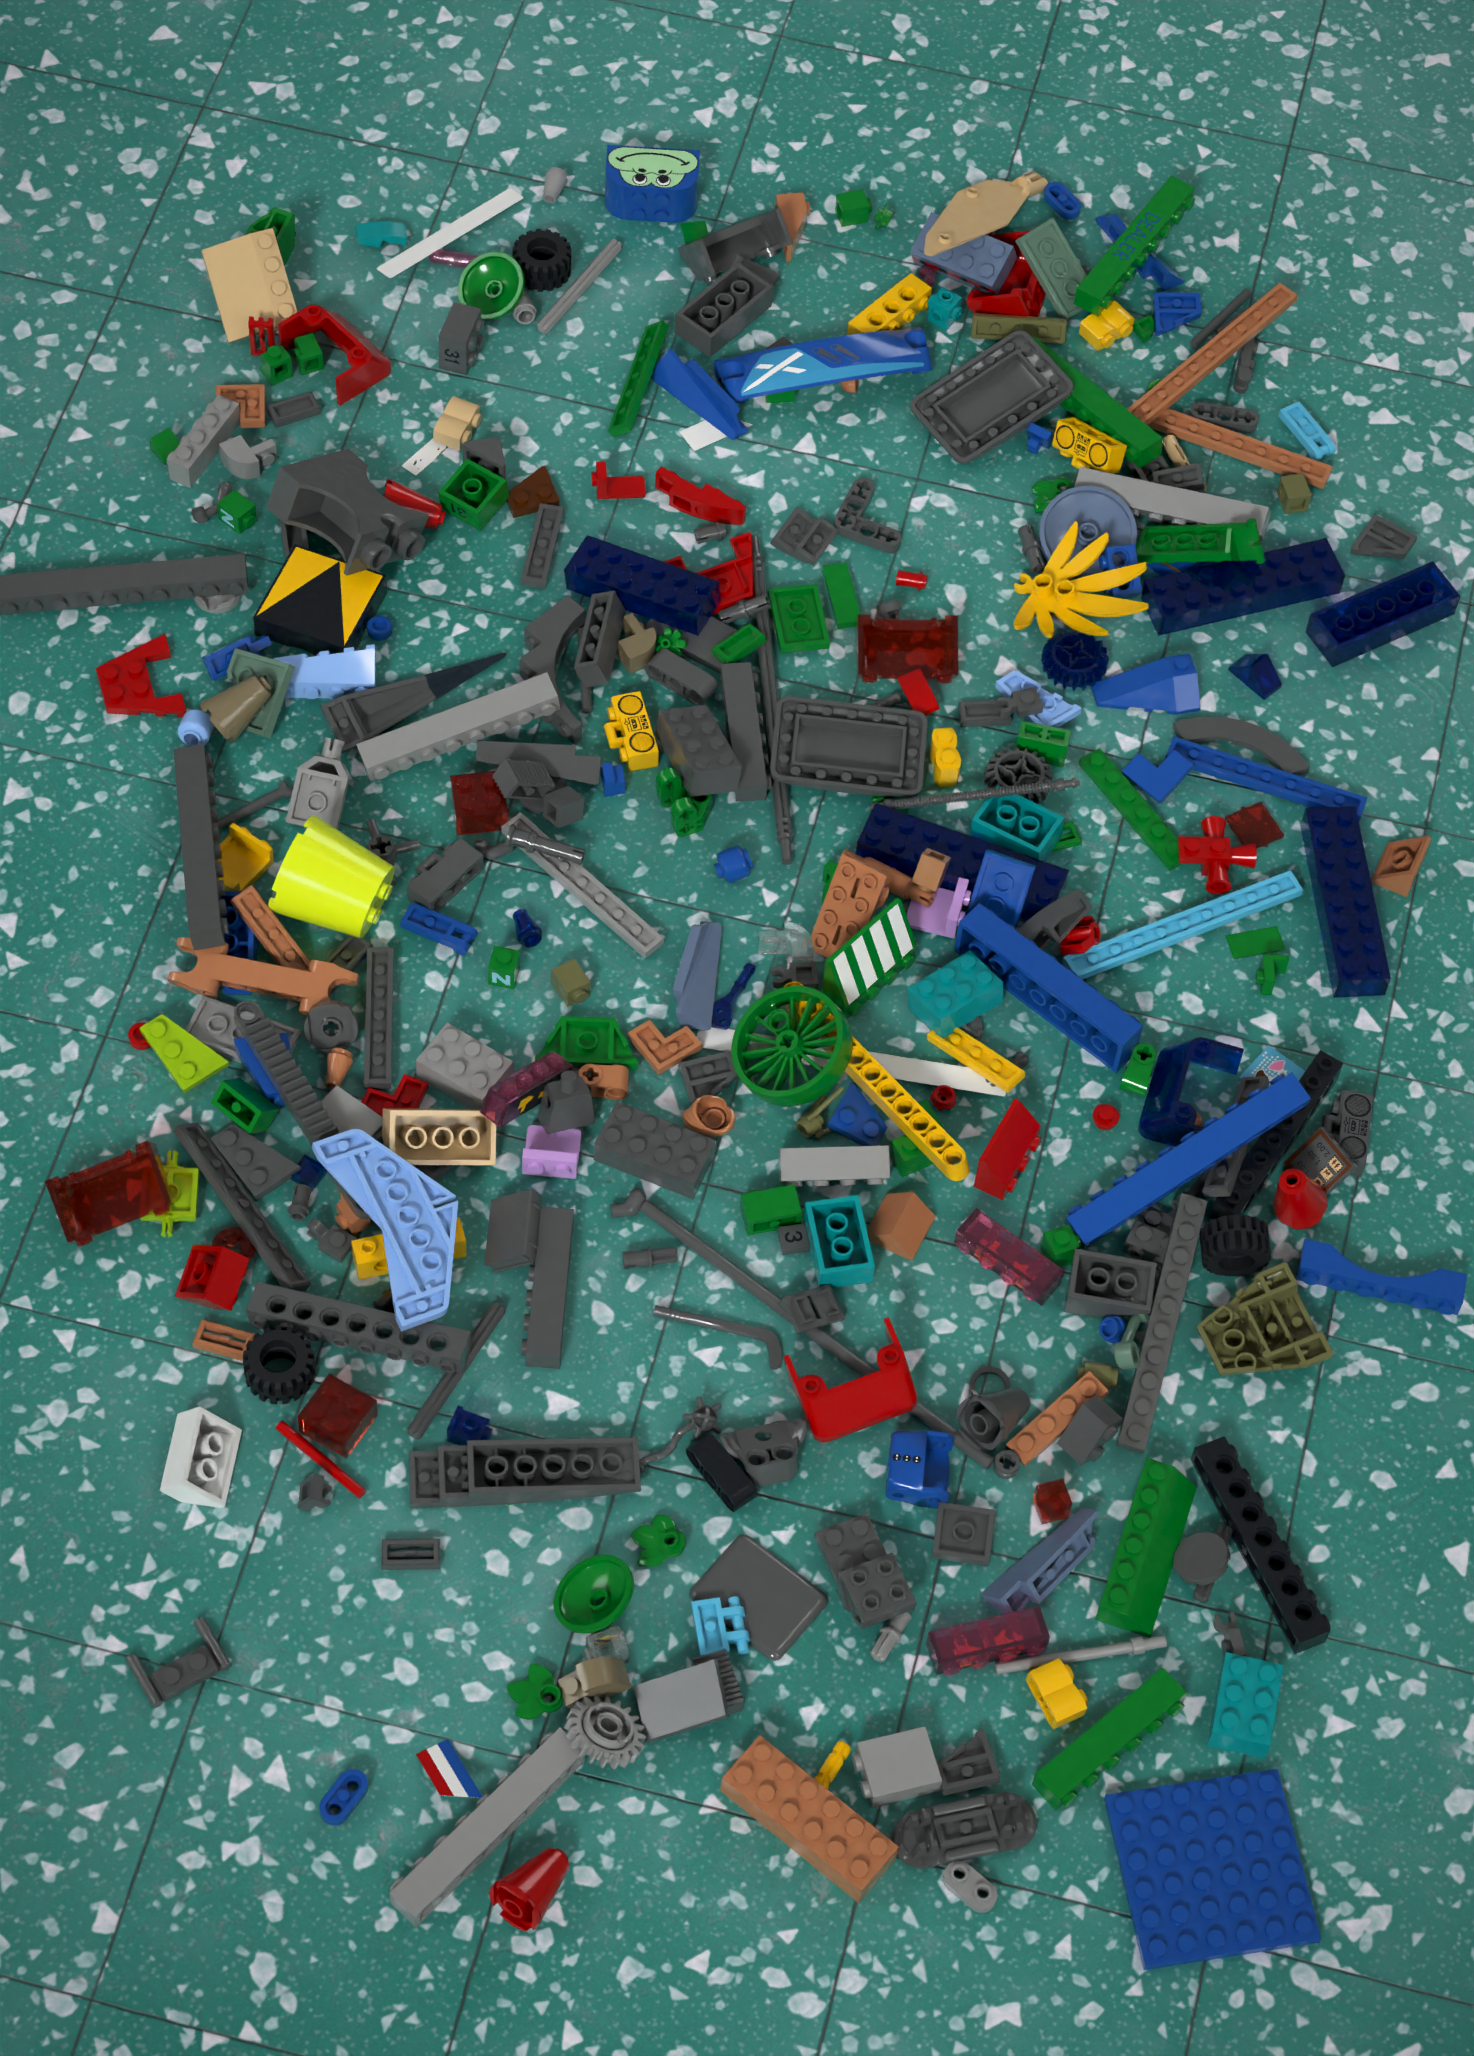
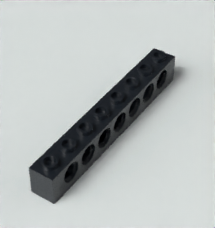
M1321 1050L1299 1080L1311 1098L1308 1105L1260 1135L1242 1161L1231 1196L1216 1198L1209 1216L1210 1219L1213 1220L1229 1215H1244L1337 1082L1343 1066L1342 1062Z
M1225 1436L1195 1447L1191 1462L1225 1525L1232 1528L1231 1536L1294 1654L1325 1643L1330 1633L1329 1620L1325 1614L1320 1613L1315 1594L1311 1589H1307L1303 1581L1302 1570L1298 1565H1294L1290 1557V1549L1284 1540L1281 1541L1274 1519L1268 1516L1263 1508L1264 1502L1261 1495L1255 1492L1250 1484V1475L1245 1468L1241 1467L1235 1447L1232 1444L1229 1445ZM1217 1468H1224L1229 1473H1221L1217 1470ZM1230 1492H1237L1242 1497H1234L1230 1494ZM1243 1516L1252 1517L1254 1522L1245 1520ZM1256 1540H1263L1268 1546H1261ZM1275 1564L1279 1566L1281 1570H1273L1269 1565ZM1282 1589H1289L1294 1595H1287ZM1301 1613L1305 1615L1308 1620H1301L1296 1616V1614Z

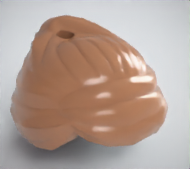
M703 1095L696 1098L690 1108L684 1111L682 1119L688 1130L706 1137L715 1138L727 1134L734 1128L736 1116L735 1112L727 1106L723 1098L714 1095Z

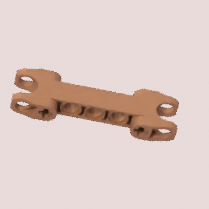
M186 937L178 938L176 945L178 949L194 954L197 957V964L189 972L173 971L169 972L168 976L169 983L187 989L194 994L217 997L219 987L225 986L299 1001L298 1012L305 1016L308 1015L313 1005L330 1000V993L336 986L358 985L359 981L357 973L341 968L334 963L311 960L308 971L229 956L227 955L228 943L224 946L194 951L191 939Z

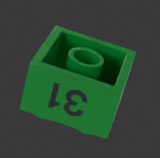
M467 458L440 489L438 495L442 510L481 531L509 498V491L506 479Z

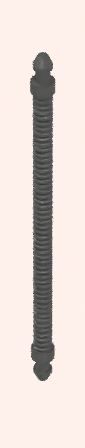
M1059 778L1055 782L1045 781V783L1022 784V786H1003L1002 788L996 787V789L989 788V790L988 788L986 790L980 789L979 791L973 790V792L970 790L963 791V793L940 794V796L937 794V796L914 797V799L904 798V800L898 799V801L896 799H885L881 803H872L870 810L878 812V810L891 812L898 808H913L914 806H927V804L930 806V804L937 805V803L943 804V802L946 804L953 803V801H972L973 799L979 800V798L1012 796V794L1021 795L1022 793H1035V791L1038 793V791H1054L1055 789L1065 791V788H1076L1080 785V781L1075 778H1071V780Z

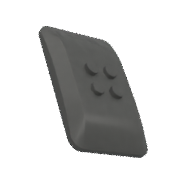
M1020 330L1009 334L915 396L910 403L911 411L957 463L967 464L1006 442L1027 428L1031 422H1036L1072 394L1073 383L1027 332Z
M794 696L782 697L776 706L770 775L778 782L820 790L873 796L915 797L921 792L923 786L927 718L923 713L913 710Z

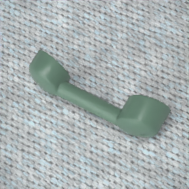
M1149 1314L1131 1315L1121 1341L1114 1345V1358L1116 1364L1122 1370L1140 1368V1353L1133 1339L1140 1323L1148 1321Z

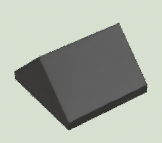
M500 437L464 442L462 445L463 462L468 458L506 479V463Z

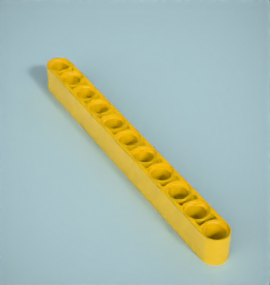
M789 982L784 987L803 985L799 982ZM807 1001L798 1002V1024ZM789 1003V1004H786L785 1007H786L787 1012L790 1014V1003ZM817 1003L808 1024L824 1007L822 1004ZM830 1013L818 1028L835 1019L834 1016ZM837 1029L819 1039L837 1037ZM852 1036V1053L845 1072L948 1179L952 1181L965 1179L969 1174V1165L963 1148ZM835 1045L822 1048L825 1052L832 1054Z

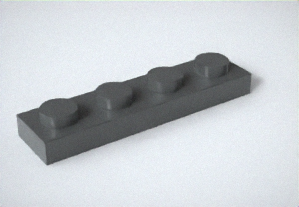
M540 503L521 577V585L546 588L564 515V507Z

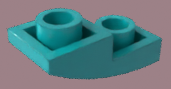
M377 221L358 224L355 227L357 243L368 247L380 248L382 241H387L390 244L405 245L408 239L405 224Z

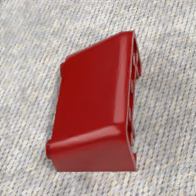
M1030 231L989 235L1014 246L1017 259L998 295L991 296L980 292L978 289L971 290L967 296V306L973 313L1039 317L1046 293L1015 241Z

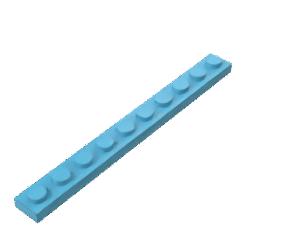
M1290 870L1106 940L1098 945H1093L1085 953L1067 955L1063 958V964L1067 969L1073 970L1083 980L1302 896L1303 889Z

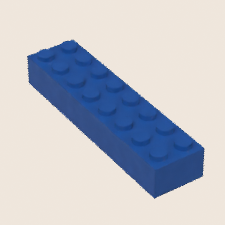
M979 903L959 922L954 949L956 953L961 956L969 950L972 951L1003 981V988L1115 1073L1130 1060L1133 1049L1139 1044L1143 1025L1140 1024L1137 1018L1129 1016L1114 1001L1108 1000L1094 986L1088 985L1081 980L1073 970L1065 968L1053 955L1045 953L1037 947L1033 940L1025 938L1017 932L1013 925L1005 923L997 917L993 910L985 908Z

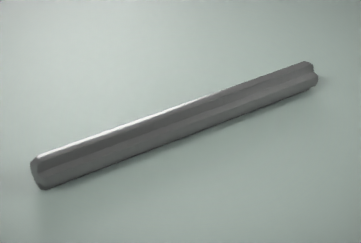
M494 1302L488 1308L471 1334L473 1345L463 1374L445 1372L409 1425L407 1431L411 1437L418 1440L423 1436L505 1314V1308L502 1305Z

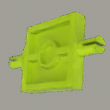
M171 1150L167 1152L166 1165L158 1168H143L140 1219L141 1221L162 1222V1237H166V1233L168 1237L173 1236V1222L196 1221L199 1168L178 1166L179 1153L173 1150V1159Z

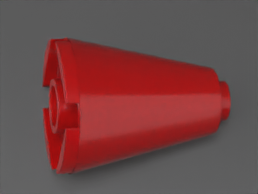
M387 478L384 487L386 489L382 494L385 498L402 507L428 514L424 529H436L438 524H443L445 511L441 510V504L393 479Z
M1298 1169L1284 1171L1279 1178L1273 1198L1275 1215L1282 1224L1296 1230L1309 1229L1318 1224L1328 1207L1324 1189L1319 1183Z
M547 1848L490 1887V1900L493 1906L498 1903L503 1909L500 1915L508 1923L522 1931H528L530 1928L533 1931L540 1925L569 1870L567 1855L560 1849Z

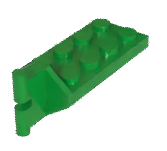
M1254 518L1248 519L1245 523L1144 526L1135 546L1138 563L1146 562V564L1255 560L1257 564H1263L1266 561L1262 543L1258 541L1260 535L1256 519Z

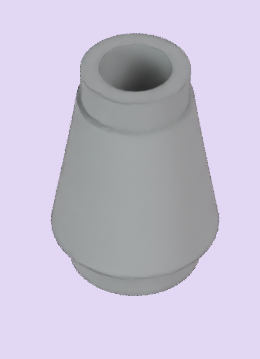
M553 167L546 172L543 200L545 202L555 203L565 187L568 179L567 173L564 170Z
M523 291L520 301L514 308L513 316L521 324H530L534 321L537 311L528 293Z

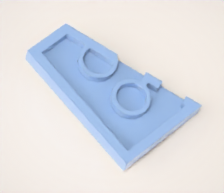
M1017 670L996 681L995 688L1004 697L1011 699V692L1036 688L1043 705V711L1039 714L1025 716L1024 718L1027 722L1058 728L1081 714L1082 708L1076 704L1070 705L1063 701V697L1059 694L1049 693L1041 688L1040 683Z

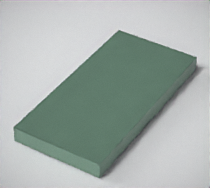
M1052 217L1015 241L1058 316L1068 320L1083 310L1074 304L1076 288L1087 275L1055 219Z

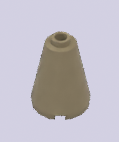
M254 675L203 700L199 705L204 713L208 711L210 721L227 740L229 739L230 743H233L270 698L271 693L269 690L272 687L263 676L258 678Z

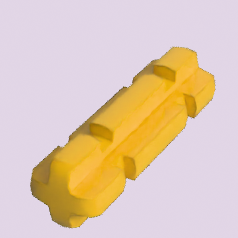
M838 1741L832 1753L829 1754L820 1768L818 1776H815L814 1779L828 1789L829 1784L832 1783L842 1767L844 1760L850 1754L851 1747L843 1741Z

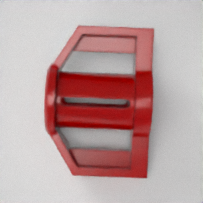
M1092 916L1083 917L1062 940L1059 948L1063 956L1085 953L1093 945L1099 944L1101 933Z

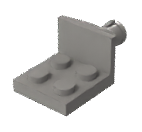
M325 737L321 756H314L298 767L286 823L304 827L306 820L310 816L315 815L336 829L339 828L348 787L354 788L355 785L347 767L341 762L344 741Z

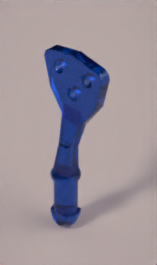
M747 963L743 967V971L738 979L735 980L730 993L714 1002L712 1028L723 1030L730 1028L733 1018L732 1004L738 995L746 989V984L752 974L755 973L756 968L753 963Z

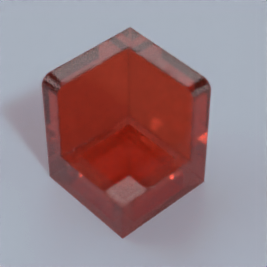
M1063 1478L1039 1484L1035 1487L1032 1500L1041 1525L1069 1517L1072 1501Z

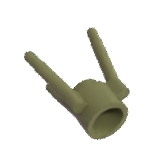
M840 1086L828 1098L825 1094L822 1095L796 1121L799 1132L805 1138L809 1139L814 1136L818 1140L824 1134L833 1131L828 1127L822 1129L824 1120L820 1113L844 1090L843 1086Z

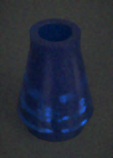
M525 909L515 911L512 917L515 922L518 942L527 948L538 945L542 940L541 928Z

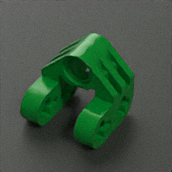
M675 768L662 770L656 776V795L663 807H671V825L676 835L684 837L702 831L712 811V794L690 797Z

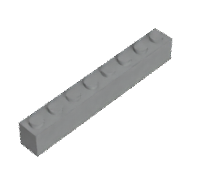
M1083 467L1079 468L1075 487L1096 486L1107 489L1118 495L1128 505L1134 517H1138L1139 514L1147 515L1148 519L1156 522H1162L1165 519L1172 521L1171 524L1173 525L1245 523L1248 519L1254 518L1256 519L1260 535L1259 540L1263 541L1271 511L1267 506Z
M546 672L358 743L356 746L369 780L383 779L391 773L407 770L417 763L433 760L436 756L446 752H454L462 746L477 743V741H482L488 736L504 733L517 725L528 724L531 720L538 717L549 716L555 711L560 710L559 699Z
M559 1728L554 1733L549 1732L539 1743L540 1747L533 1754L527 1753L520 1760L519 1767L512 1774H505L498 1782V1788L491 1795L485 1794L477 1802V1808L470 1815H463L455 1824L456 1829L450 1835L440 1837L433 1846L434 1850L427 1857L421 1856L413 1864L412 1871L405 1878L400 1877L393 1883L389 1893L390 1904L415 1928L585 1762V1756L579 1757L581 1749L571 1748L574 1740L567 1739L565 1737L567 1733Z

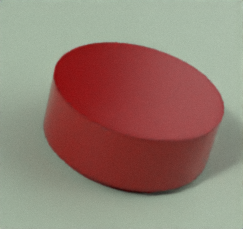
M145 1022L134 1024L128 1031L130 1045L138 1050H145L151 1047L139 1029L146 1024Z

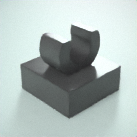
M313 1473L300 1483L298 1509L308 1512L315 1506L326 1508L331 1504L330 1500L322 1497V1493L328 1494L332 1491L330 1485L323 1484V1475Z

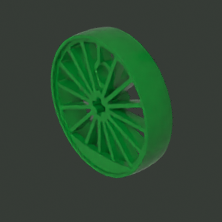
M805 986L779 988L758 999L740 1019L732 1039L731 1055L733 1066L742 1083L763 1101L784 1107L803 1105L824 1095L841 1078L852 1053V1032L842 1010L822 992ZM807 1001L797 1026L798 1002ZM790 1003V1015L785 1010L779 1008ZM817 1003L824 1005V1007L819 1011V1013L808 1024L815 1005ZM832 1012L835 1019L825 1024L824 1026L818 1028V1026ZM786 1020L784 1026L777 1028L781 1021ZM762 1024L777 1038L773 1040L752 1034L756 1027ZM837 1029V1037L819 1039ZM750 1041L774 1046L747 1051ZM835 1045L832 1054L815 1050V1048ZM806 1054L829 1061L822 1069L807 1057ZM769 1056L747 1069L746 1061L748 1059ZM802 1058L819 1071L813 1079H810ZM797 1064L806 1082L797 1087ZM770 1067L760 1080L754 1084L751 1077ZM790 1070L789 1090H781ZM778 1073L772 1090L765 1089L766 1085Z

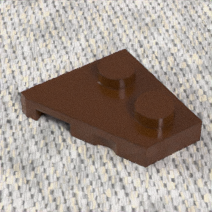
M545 466L540 467L509 491V498L506 500L513 518L538 512L540 503L560 506L559 497Z

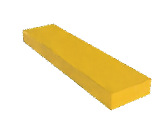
M955 1028L954 1032L944 1039L935 1034L933 1030L927 1034L929 1042L1007 1093L1025 1078L1024 1070L960 1028Z

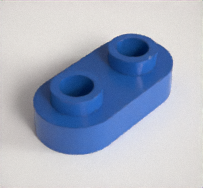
M1051 182L1045 186L1044 200L1061 218L1073 220L1080 215V201L1063 184Z
M357 1769L343 1772L322 1798L319 1809L320 1816L325 1823L329 1825L344 1823L365 1797L368 1791V1781L363 1772ZM351 1784H356L358 1786V1789L356 1791H350L348 1790V1787ZM332 1808H339L340 1812L333 1815L330 1813Z

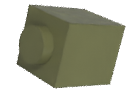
M575 958L552 969L551 984L567 1007L575 1003H582L590 996L591 982Z

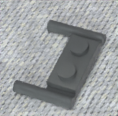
M204 1617L195 1620L194 1625L207 1647L203 1645L152 1672L151 1677L148 1676L136 1653L126 1657V1662L153 1708L159 1707L163 1702L209 1679L220 1671L228 1670L232 1666Z

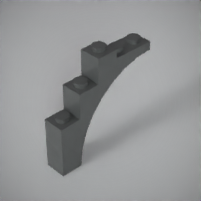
M566 596L524 628V643L530 651L520 658V676L525 681L540 674L548 673L558 695L560 710L555 711L549 716H541L545 723H550L555 727L564 739L570 740L575 745L582 739V723L569 711L561 698L555 680V671L563 649L577 633V630L585 625V609L570 596Z

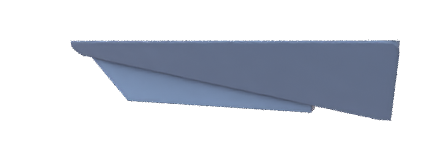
M700 921V925L694 924L691 926L672 989L678 1005L676 1015L681 1028L688 1026L689 1029H711L722 925L718 922Z
M1082 1508L986 1588L981 1593L982 1597L1010 1621H1014L1029 1600L1032 1603L1040 1604L1094 1549L1095 1537L1091 1536L1093 1521L1099 1516L1097 1510Z

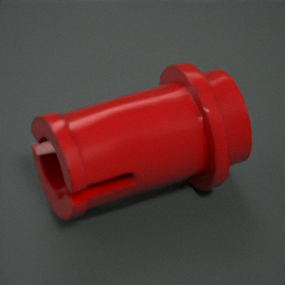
M898 570L896 586L917 588V591L926 589L928 575L923 574L922 571L920 573H912Z

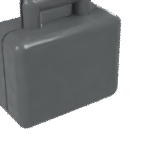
M739 1535L696 1582L689 1593L692 1601L720 1597L722 1608L729 1607L728 1599L730 1597H739L740 1604L744 1607L746 1617H743L745 1630L749 1632L750 1636L748 1644L772 1661H777L785 1655L828 1604V1597L824 1592L748 1535ZM732 1619L724 1620L725 1626L734 1631Z

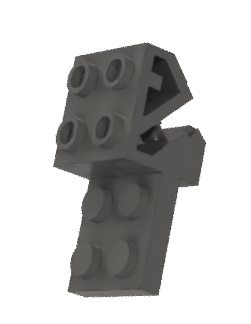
M867 1513L814 1533L816 1543L837 1585V1594L845 1610L852 1613L854 1622L861 1629L915 1609L916 1600L893 1552L886 1553Z

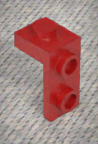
M606 461L596 462V472H591V484L596 486L597 499L645 498V481L643 476L607 477Z

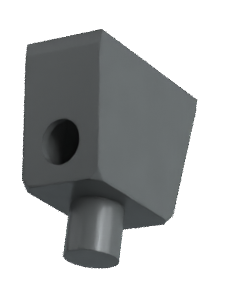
M564 1071L561 1074V1080L545 1085L537 1117L546 1134L595 1124L590 1090L583 1078L577 1077V1074L573 1071Z

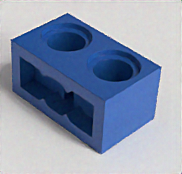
M1135 544L1106 547L1099 556V566L1104 572L1138 564ZM1113 555H1118L1122 559V566L1114 564L1112 560ZM1140 575L1125 583V590L1115 587L1103 592L1109 597L1121 599L1137 597L1142 593Z

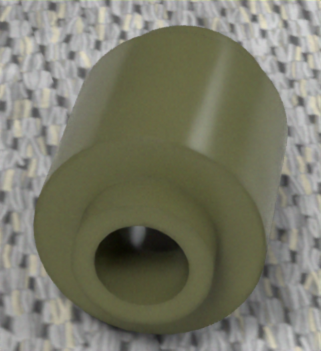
M1084 1361L1083 1366L1077 1367L1076 1382L1090 1371L1108 1391L1109 1389H1116L1118 1367L1111 1366V1363Z

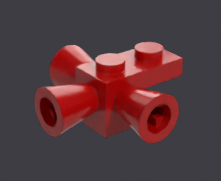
M1210 816L1201 821L1204 837L1178 836L1177 840L1179 863L1200 864L1201 876H1207L1206 891L1211 894H1223L1231 889L1232 886L1228 877L1230 864L1252 869L1256 865V844L1231 847L1230 837H1224L1226 820L1219 816Z

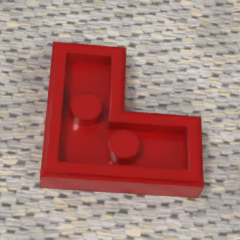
M404 1074L394 1095L368 1087L361 1102L381 1117H383V1108L419 1109L428 1091L429 1082Z

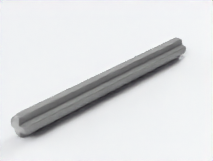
M612 239L537 323V330L539 332L547 334L620 252L622 249L620 241Z

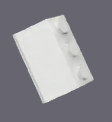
M200 1406L178 1413L160 1491L183 1503L218 1508L225 1507L242 1430Z

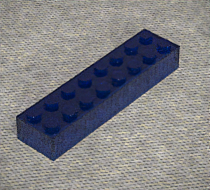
M1327 538L1264 552L1266 561L1263 564H1257L1255 560L1224 561L1146 579L1143 585L1141 600L1149 604V608L1146 611L1158 636L1339 594L1345 574Z
M877 803L874 804L857 841L856 854L864 858L872 857L912 878L920 857L927 848L951 857L944 879L939 887L951 891L956 890L960 877L969 880L967 890L973 893L987 849L1035 865V873L1021 913V918L1027 920L1049 904L1062 898L1069 870Z
M1356 806L1305 808L1300 827L1333 997L1385 995L1391 977Z

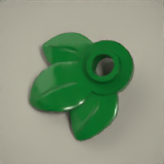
M1067 478L1037 482L1031 488V491L1037 495L1034 501V512L1043 513L1048 504L1057 495L1070 488H1074L1073 483ZM1059 487H1066L1063 491L1058 490Z
M655 1515L652 1525L640 1526L631 1533L633 1541L643 1549L637 1561L638 1565L643 1567L659 1566L668 1557L681 1555L686 1546L684 1534L677 1530L674 1521L665 1515ZM675 1539V1542L673 1544H667L670 1540Z
M530 1664L528 1680L517 1681L507 1685V1691L511 1699L519 1704L515 1715L522 1719H536L544 1712H556L562 1707L564 1702L561 1689L554 1685L552 1673L538 1664ZM552 1696L555 1700L547 1703L544 1701V1698Z

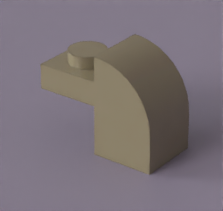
M633 613L624 616L623 632L627 638L618 641L617 657L629 674L643 669L656 652V631L654 627L645 629L641 620L638 621Z
M598 1657L575 1665V1671L558 1680L565 1706L573 1708L577 1701L582 1702L584 1697L591 1699L598 1695V1697L604 1699L607 1696L611 1699L631 1688L624 1661L614 1657Z

